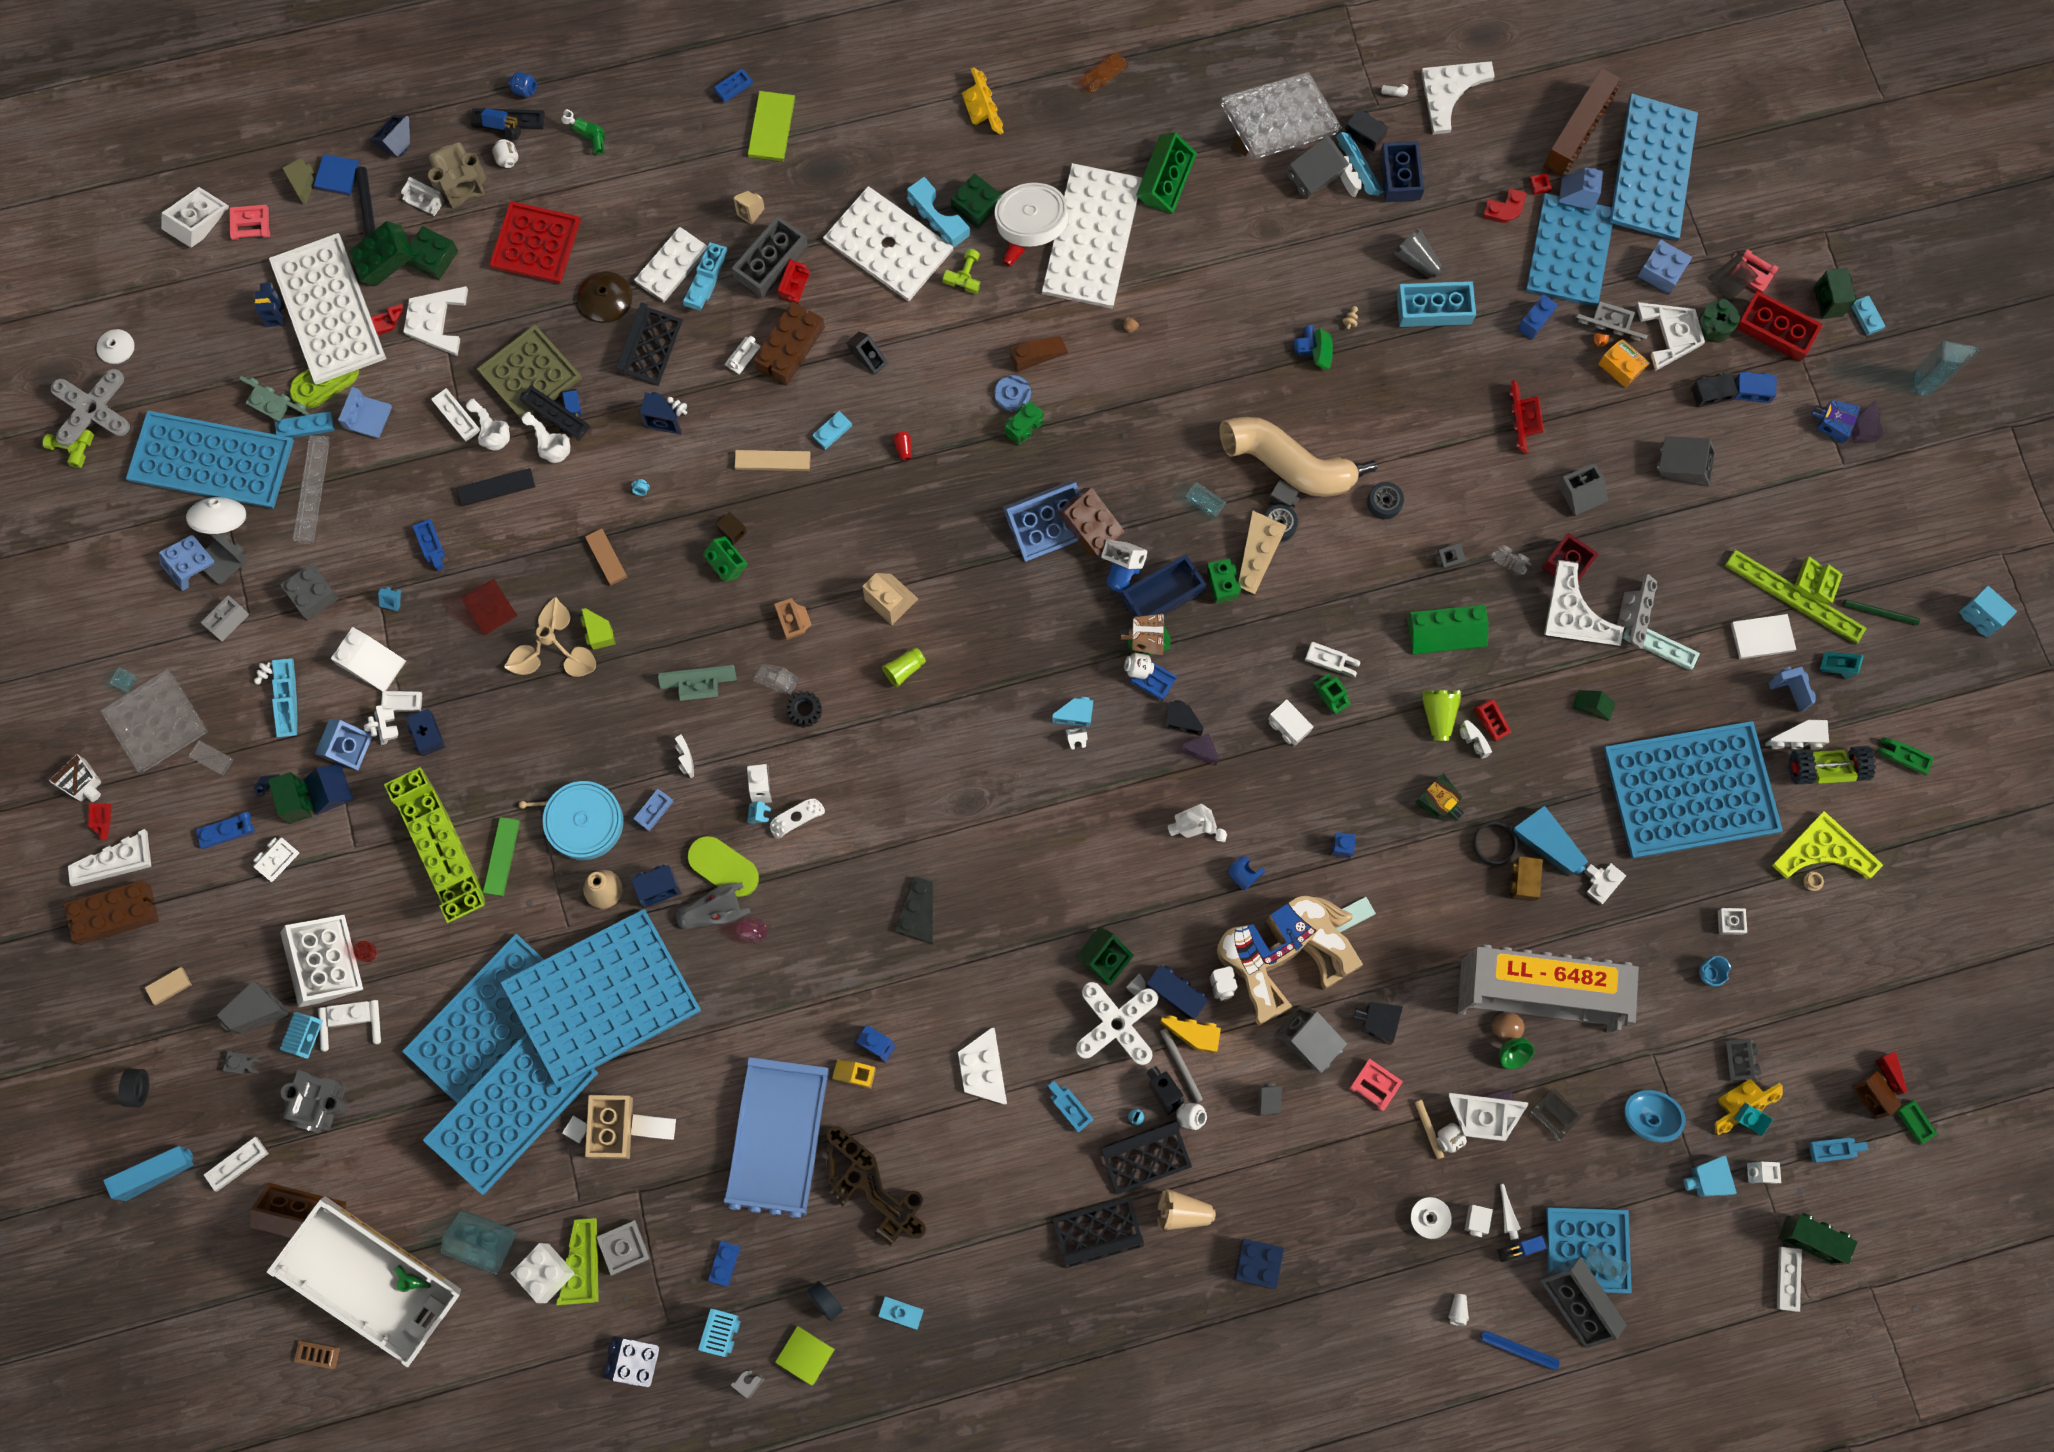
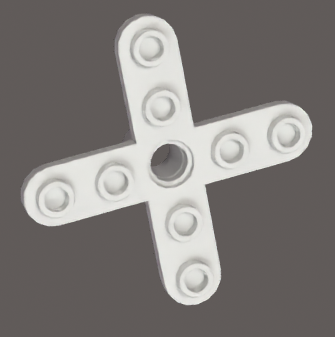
M1090 982L1083 987L1082 996L1102 1020V1023L1077 1043V1054L1084 1059L1090 1058L1116 1038L1134 1062L1139 1065L1148 1064L1152 1059V1051L1133 1028L1132 1024L1155 1007L1158 1001L1156 992L1152 989H1144L1118 1009L1097 983ZM1119 1020L1122 1023V1028L1119 1030L1113 1029L1111 1022Z

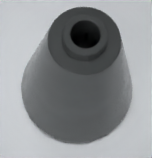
M1418 228L1416 229L1418 234L1415 232L1411 234L1397 248L1399 252L1395 250L1392 254L1426 277L1430 278L1432 276L1435 278L1442 271L1440 269L1442 264L1423 231Z

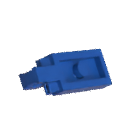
M428 519L413 525L428 563L433 562L437 571L445 569L441 560L445 557L444 550L432 520Z

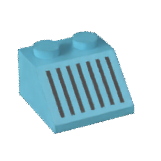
M710 1309L698 1350L727 1357L728 1353L731 1354L734 1347L732 1337L734 1333L738 1332L741 1323L738 1320L739 1316L717 1309Z

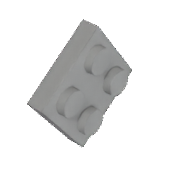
M635 1220L596 1237L611 1276L650 1259Z

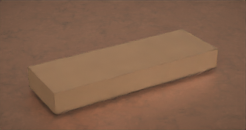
M603 529L585 536L610 586L628 578Z

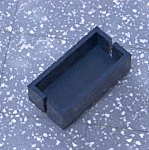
M1185 554L1122 591L1121 600L1129 612L1133 611V618L1157 614L1166 615L1204 593L1206 583L1198 571L1194 573L1195 567Z

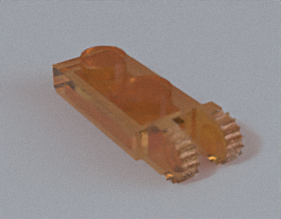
M1116 51L1090 71V73L1086 74L1082 78L1081 83L1086 85L1094 79L1095 81L1088 89L1092 93L1128 67V62Z

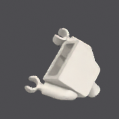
M1203 804L1176 814V822L1168 825L1171 836L1180 833L1188 838L1207 832L1211 835L1213 833L1216 834L1215 840L1225 842L1227 838L1225 830L1216 829L1217 826L1212 810Z

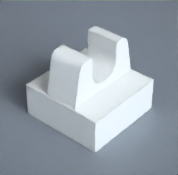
M1085 727L1066 730V737L1071 749H1075L1074 744L1077 741L1081 742L1082 748L1086 747V740L1088 739Z

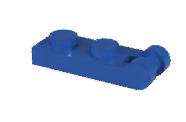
M249 812L242 813L239 816L196 829L200 848H209L254 833V826L250 822L252 819ZM242 823L243 827L242 829H239L238 824Z

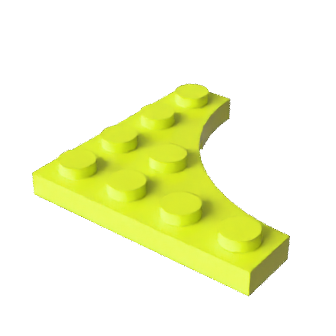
M1825 811L1807 827L1772 865L1786 879L1805 866L1816 863H1834L1849 867L1868 880L1883 866L1880 861Z

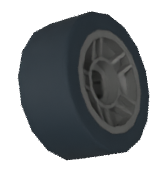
M1381 482L1375 485L1369 493L1367 500L1368 509L1377 518L1383 520L1391 519L1401 511L1404 503V494L1396 484Z
M817 1281L806 1291L810 1300L829 1321H832L843 1311L836 1298L820 1281Z

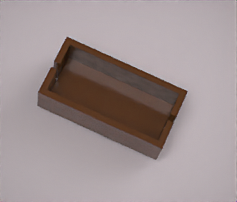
M792 301L754 358L755 368L768 376L772 374L773 379L787 386L824 330L823 317L810 310L807 313L806 308Z
M141 880L64 903L67 920L72 922L68 924L71 940L83 945L159 922L156 906L151 903L154 902L151 885Z

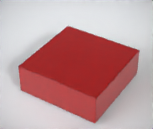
M1547 173L1530 176L1529 182L1533 195L1551 192L1552 187Z

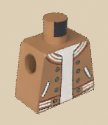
M1164 614L1133 618V628H1121V639L1132 640V649L1134 651L1163 655Z

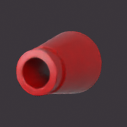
M1009 242L1002 262L1011 267L1025 252L1026 246H1019Z
M899 432L894 434L893 442L900 460L911 459V436H909V433Z

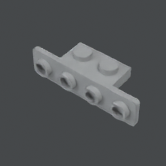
M1599 301L1593 318L1575 314V317L1579 318L1578 322L1588 325L1589 322L1596 324V328L1606 330L1608 327L1614 329L1613 333L1618 335L1630 334V338L1641 341L1642 338L1647 339L1648 336L1629 330L1635 312Z
M1644 574L1640 591L1624 592L1617 625L1623 626L1624 629L1632 628L1629 641L1638 649L1643 648L1644 641L1646 640V631L1650 622V613L1657 589V581L1649 574Z

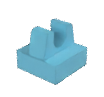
M761 801L750 803L747 823L768 822L769 818H765L763 813L769 812L771 808Z

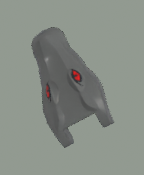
M742 882L719 886L693 903L679 908L676 912L679 926L682 929H689L696 926L727 925L750 915V908L740 910L735 894L736 890L743 889Z

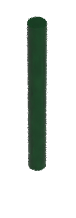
M1847 599L1843 603L1844 607L1918 626L1920 623V618Z

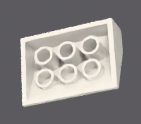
M345 915L284 926L280 933L298 1007L319 1004L363 990Z

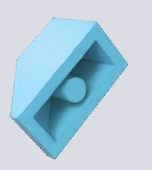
M1087 697L1074 698L1053 714L1052 723L1090 728L1093 700Z

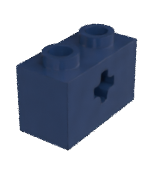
M429 708L407 716L408 724H406L409 734L414 736L415 740L412 743L416 752L419 751L423 756L446 748L434 715Z

